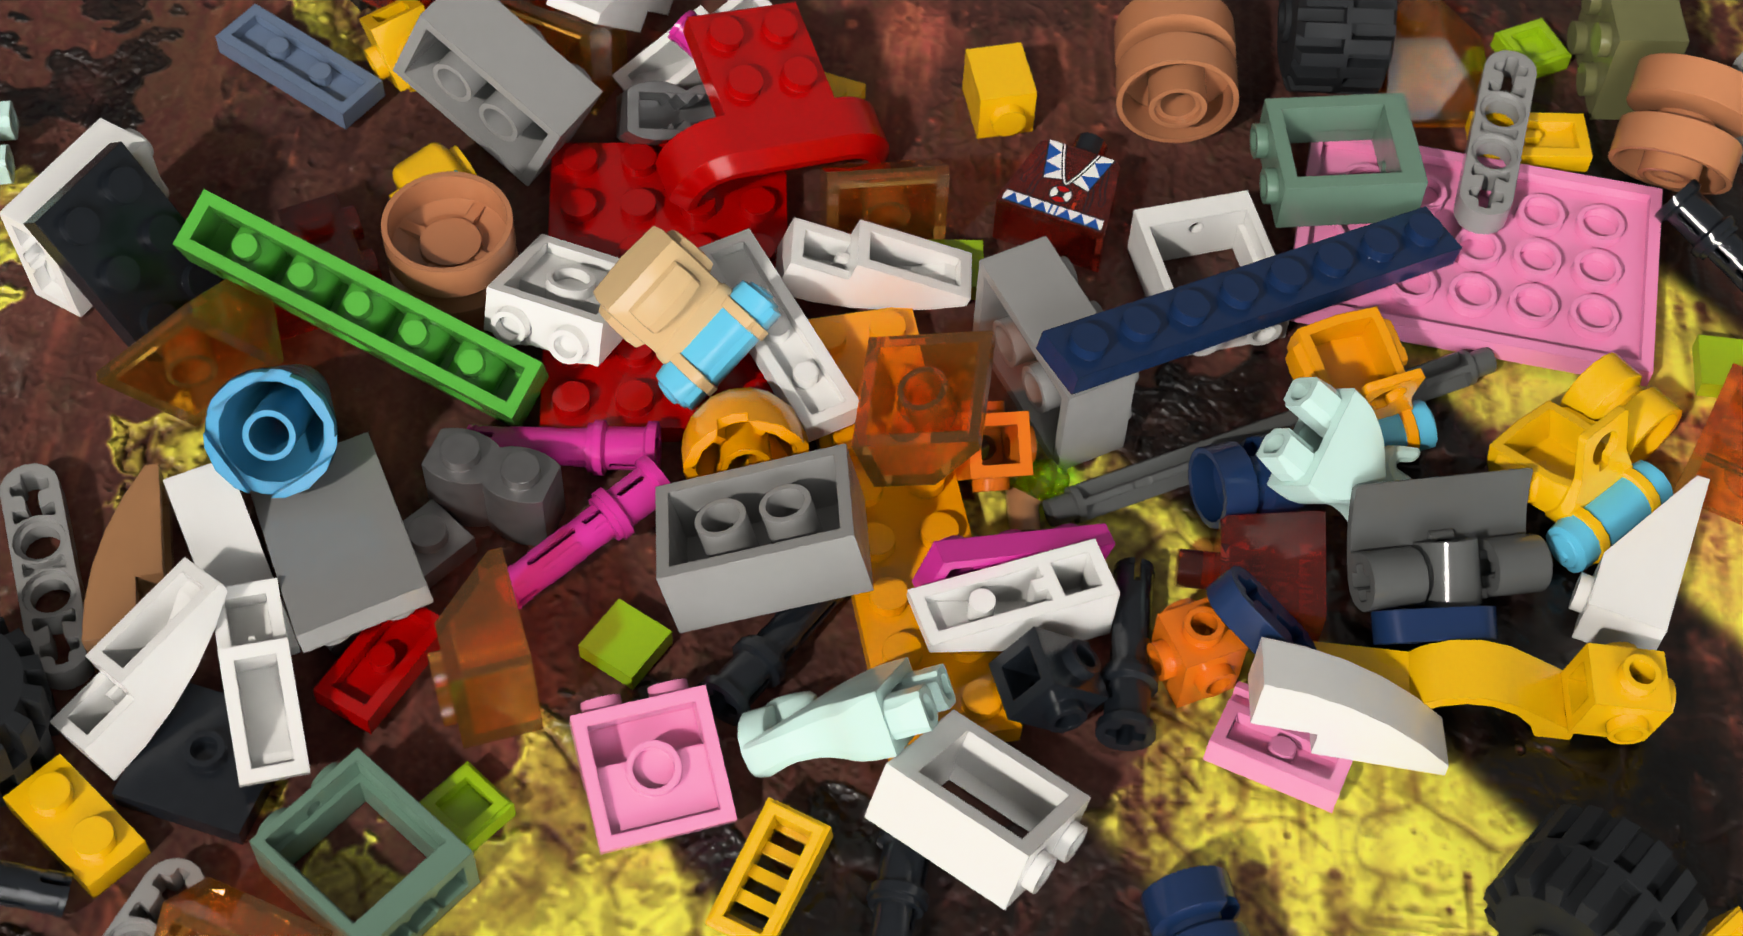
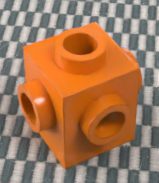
M1005 401L966 403V415L948 418L949 430H943L941 434L942 462L946 469H955L957 481L972 480V492L1011 490L1010 477L1033 475L1037 442L1034 428L1030 425L1029 411L1005 412ZM981 437L985 438L989 444V453L983 460Z
M1208 597L1197 601L1192 598L1181 599L1167 606L1161 613H1158L1151 643L1147 645L1149 664L1158 675V680L1163 682L1176 708L1217 696L1235 688L1246 652L1249 650L1216 614Z

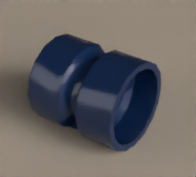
M1267 434L1247 437L1240 444L1236 441H1227L1197 447L1192 452L1188 466L1190 494L1197 513L1209 528L1218 529L1247 523L1255 517L1256 511L1261 513L1264 518L1294 513L1303 507L1304 504L1290 501L1267 486L1272 472L1256 455Z
M1206 865L1182 869L1162 877L1152 883L1142 893L1140 901L1152 936H1250L1247 926L1242 922L1235 921L1239 916L1241 908L1225 868Z

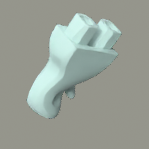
M1302 377L1292 381L1283 399L1285 407L1299 418L1293 431L1290 428H1274L1269 434L1265 435L1256 454L1272 472L1267 482V486L1284 498L1296 503L1328 504L1341 512L1348 522L1351 493L1355 485L1412 479L1397 468V463L1413 462L1417 460L1421 452L1417 447L1387 445L1384 447L1382 430L1374 410L1366 398L1355 388L1335 389L1318 377Z
M905 657L864 671L820 697H817L812 691L786 694L773 699L764 707L742 713L738 722V742L748 770L754 777L758 778L771 777L794 763L815 758L830 757L852 761H875L897 757L915 735L932 731L937 726L938 712L951 709L956 703V697L943 663L913 671L909 658Z

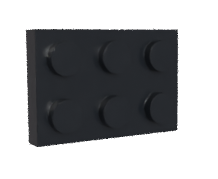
M122 141L109 143L23 223L144 366H156L235 286V284L190 262L173 245L186 220Z

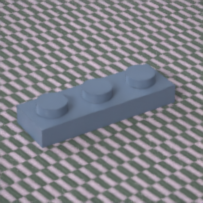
M257 4L251 6L215 36L220 53L345 130L385 96L382 79H379L377 76Z

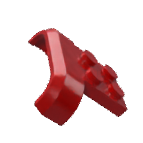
M796 2L687 17L683 34L716 117L701 121L681 131L670 139L659 152L655 165L670 202L686 211H691L697 207L700 199L709 190L733 179L850 159L867 160L866 170L870 179L877 178L888 158L890 146L874 107L870 102L862 98L850 96L834 97Z

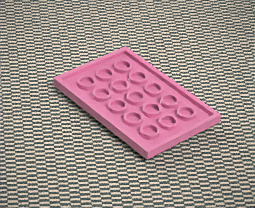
M1372 140L1310 142L1305 176L1380 173ZM1419 146L1428 180L1420 208L1426 206L1462 246L1454 263L1289 320L1303 324H1312L1337 314L1377 306L1382 317L1392 322L1401 342L1455 352L1460 350L1471 352L1488 347L1494 353L1495 358L1499 360L1580 375L1602 356L1613 352L1617 353L1642 375L1640 386L1647 387L1654 370L1661 223L1654 215L1662 208L1663 189L1520 163L1514 200L1503 228L1487 235L1475 234L1459 225L1454 217L1453 208L1464 153ZM1477 157L1481 164L1491 169L1506 167L1503 160ZM1480 190L1478 206L1488 208L1491 191ZM1373 223L1296 227L1293 249Z

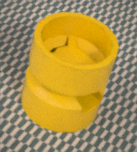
M1613 352L1602 356L1590 365L1570 386L1559 405L1561 407H1569L1596 422L1617 406L1627 409L1629 416L1626 448L1632 464L1639 460L1645 461L1670 436L1682 417V409L1656 387L1642 389L1640 387L1642 375L1617 353Z

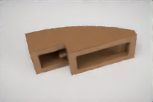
M159 463L143 467L121 499L103 534L91 567L84 600L82 644L86 653L174 568L172 505L163 483L164 477ZM92 664L97 675L100 671Z

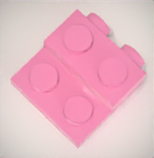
M685 678L670 680L648 687L649 698L622 704L620 694L600 696L580 703L582 713L570 716L569 725L600 855L734 823L738 820L706 685L689 688L688 681Z

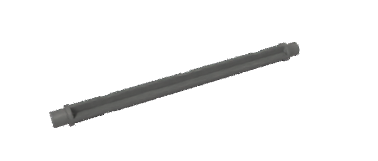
M1488 347L1471 352L1460 350L1405 369V372L1422 368L1425 375L1424 381L1412 396L1413 401L1422 400L1425 402L1477 383L1478 378L1496 371L1497 362L1494 353ZM1288 410L1066 487L1063 494L1043 501L1045 517L1051 527H1056L1070 521L1079 524L1189 485L1188 466L1190 457L1197 447L1227 441H1236L1240 444L1247 437L1267 434L1274 428H1290L1293 431L1299 418Z

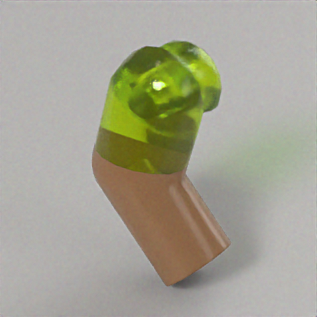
M1038 459L1033 462V475L1020 476L1010 486L1011 490H1007L1005 497L1009 530L1017 529L1022 532L1041 530L1039 505L1046 497L1052 498L1060 495V492L1065 493V488L1069 487L1070 476L1065 467L1056 465L1053 459Z

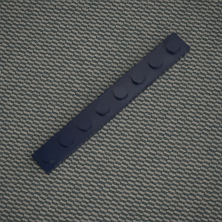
M1425 206L1044 330L1036 349L1070 394L1073 395L1446 267L1454 263L1462 246Z

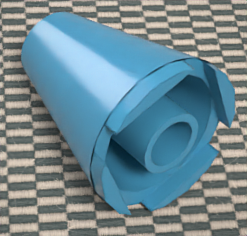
M292 364L245 371L227 381L210 401L205 419V432L203 433L204 449L215 471L234 488L248 494L250 491L272 495L271 498H286L309 489L329 468L338 444V426L330 389L325 378L312 367Z

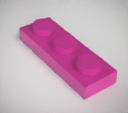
M1068 523L1053 529L1026 532L1011 529L997 535L969 538L953 535L933 542L912 583L914 587H919L1094 538L1106 560L1115 546V541L1106 523L1083 526Z

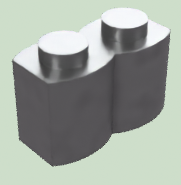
M648 81L626 89L617 96V139L630 144L661 145L667 143L686 128L716 117L704 85L700 84L686 91L672 83Z
M464 428L440 429L422 462L429 501L433 499L462 526H490L497 534L509 541L537 546L555 532L566 511L561 466L550 456L540 451L518 446L500 447L495 441L479 432Z

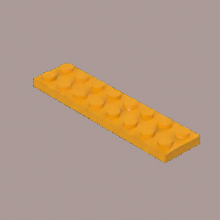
M890 307L808 319L863 405L862 421L818 438L815 441L817 450L846 443L865 498L874 591L851 595L867 670L905 657L909 658L913 671L943 663L956 697V703L951 709L938 712V721L954 709L1004 742L1020 740L1022 725L1021 723L1008 720L988 664L1001 654L1002 651L929 653L906 597L907 590L915 588L912 580L934 541H939L953 535H960L964 538L972 537L955 469H946L942 462L941 434L944 427L913 309ZM922 734L915 735L913 739L908 743V745H910Z

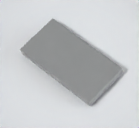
M368 432L339 442L329 468L309 489L286 498H271L272 495L250 491L294 633L303 653L322 646L337 645L348 639L352 634L388 620L403 619L411 615L416 609L434 602Z

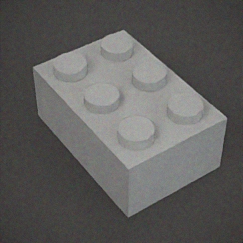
M435 0L420 14L392 70L526 186H529L551 163V158L562 146L570 142L603 92L592 82L584 69L567 61L546 42V39L539 30L522 22L500 0Z
M1047 236L979 260L972 337L1019 411H1029L1030 425L1034 428L1036 439L1058 473L1124 446L1128 420L1132 416L1131 404L1135 383L1139 379V372L1071 395L1037 351L1036 347L1044 330L1103 312V309L1096 301H1089L1079 286L1077 274L1071 261L1066 256L1060 257Z
M846 443L655 487L656 580L679 633L874 591L865 498Z

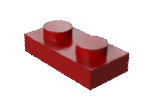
M423 606L403 619L388 620L362 630L314 687L313 692L317 703L372 734L452 636L450 621Z

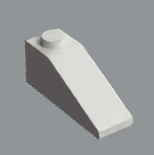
M1699 475L1694 477L1606 550L1593 576L1581 572L1568 607L1570 610L1579 612L1572 638L1596 644L1628 642L1640 649L1657 650L1669 626L1710 479Z
M1094 538L907 590L906 597L929 653L995 652L1006 650L1034 626L1083 641L1109 634L1120 591Z

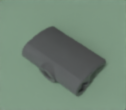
M1516 468L1355 485L1352 488L1347 525V572L1349 591L1356 607L1362 612L1421 605L1424 608L1466 607L1482 604V598L1546 590L1550 585L1553 572L1551 552L1541 536L1526 533L1527 503L1533 469Z

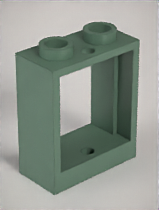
M1404 93L1267 98L1264 100L1260 122L1251 125V155L1253 159H1261L1262 164L1259 182L1260 196L1263 204H1271L1276 228L1376 223L1421 207L1428 180ZM1372 140L1380 173L1297 176L1290 143Z
M356 748L341 762H333L322 769L315 777L308 791L288 808L283 807L271 813L262 822L257 834L249 840L261 872L328 936H422L480 883L473 851L359 748ZM367 802L427 858L354 923L305 877L294 864L362 804Z

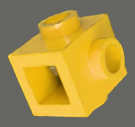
M396 0L359 18L372 45L363 50L371 69L379 79L388 78L400 92L406 89L416 92L415 89L392 70L420 14L425 11L424 5L418 0Z
M1612 642L1608 644L1587 643L1560 673L1568 733L1607 737L1610 742L1615 744H1635L1645 741L1673 713L1675 707L1676 687L1673 680L1668 678L1664 651L1640 649L1628 642Z

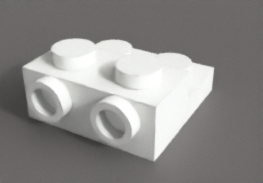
M541 234L487 286L484 330L492 332L499 341L510 346L518 344L532 345L548 350L558 361L564 364H591L599 367L623 338L600 315V304L593 291L620 258Z

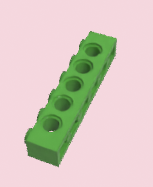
M205 189L202 191L173 242V245L190 262L509 426H523L541 393L542 387L549 378L542 362Z

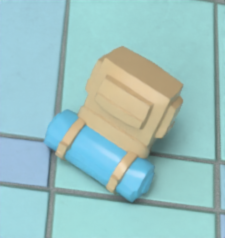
M652 226L621 256L593 293L600 304V315L624 340L636 348L646 344L656 353V357L663 365L655 376L665 397L674 405L679 404L683 408L694 411L707 396L711 397L718 390L717 386L758 341L764 340L769 334L767 330L779 319L781 313L778 310V305L773 301L774 296L768 290L753 282L748 283L744 280L733 289L726 283H721L710 273L713 266L711 260L689 239L675 230L665 232L658 227Z

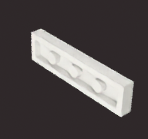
M750 228L699 247L713 263L710 273L721 283H726L733 289L742 280L748 283L753 282L765 288L774 296L773 301L778 305L781 316L767 330L769 334L764 340H759L749 353L774 394L790 405L798 415L808 436V442L862 421V403Z

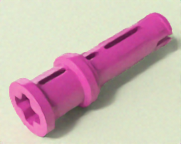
M596 419L594 423L589 422L587 428L497 427L469 424L467 427L469 430L489 437L500 447L518 446L534 449L550 456L560 466L586 467L587 472L593 473L594 476H605L608 470H635V461L643 455L648 456L661 468L662 431L660 421H649L646 427L609 426L606 420Z
M643 455L636 460V469L608 490L600 487L591 494L592 498L588 500L590 506L582 511L580 515L565 526L563 525L514 564L492 577L499 592L515 611L520 610L534 596L568 573L613 538L618 541L622 538L628 539L635 533L634 525L656 510L655 487L669 484L670 482L661 469L648 456Z

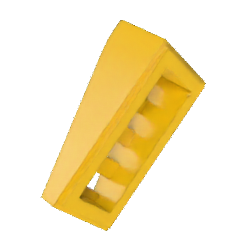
M768 797L704 924L726 936H780L834 836L831 826ZM777 831L804 844L805 847L801 855L799 856L770 842L775 832ZM762 855L792 868L793 871L789 879H784L758 866L757 864ZM751 878L780 892L781 895L776 905L744 890L743 888L748 879ZM735 902L768 917L769 919L764 929L761 930L729 914Z

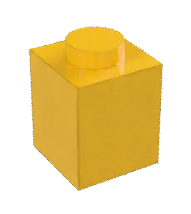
M1022 43L965 49L962 90L977 139L1033 132L1037 90Z

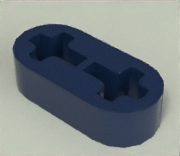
M1234 565L1206 588L1208 600L1216 614L1254 654H1256L1261 637L1317 650L1313 640L1302 625L1246 569Z
M1496 606L1397 609L1371 612L1373 645L1427 644L1446 640L1487 641L1498 639Z

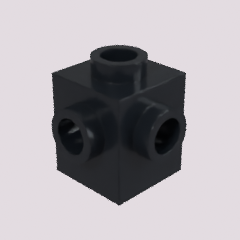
M1034 626L988 663L1007 718L1011 721L1064 734L1081 726L1086 721L1089 713L1110 698L1100 674V660L1089 645V642Z

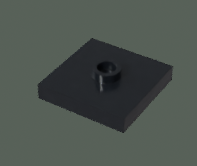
M188 683L173 710L151 740L125 768L112 795L117 805L243 845L276 781L245 787L239 786L225 694Z

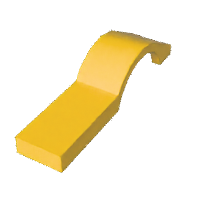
M1446 640L1422 645L1411 651H1400L1313 641L1318 651L1345 659L1383 676L1416 696L1431 709L1440 706L1463 704L1496 707L1516 714L1531 726L1534 736L1571 740L1573 733H1568L1560 674L1563 670L1512 646L1485 640Z

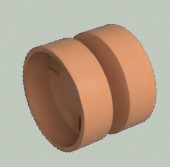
M1133 0L1119 14L1114 27L1115 64L1117 68L1115 76L1116 107L1121 121L1139 136L1165 143L1195 141L1208 137L1222 129L1234 117L1239 105L1235 25L1229 8L1221 0Z
M1657 53L1641 58L1638 61L1626 98L1627 104L1635 112H1629L1621 116L1608 153L1609 161L1625 174L1660 188L1679 192L1689 182L1696 179L1701 184L1699 192L1702 195H1718L1728 192L1733 185L1743 153L1742 145L1735 139L1743 136V73L1722 63L1691 55Z
M447 171L417 178L403 186L391 197L381 218V233L392 286L485 332L484 317L487 286L518 257L511 205L505 194L495 184L474 174Z

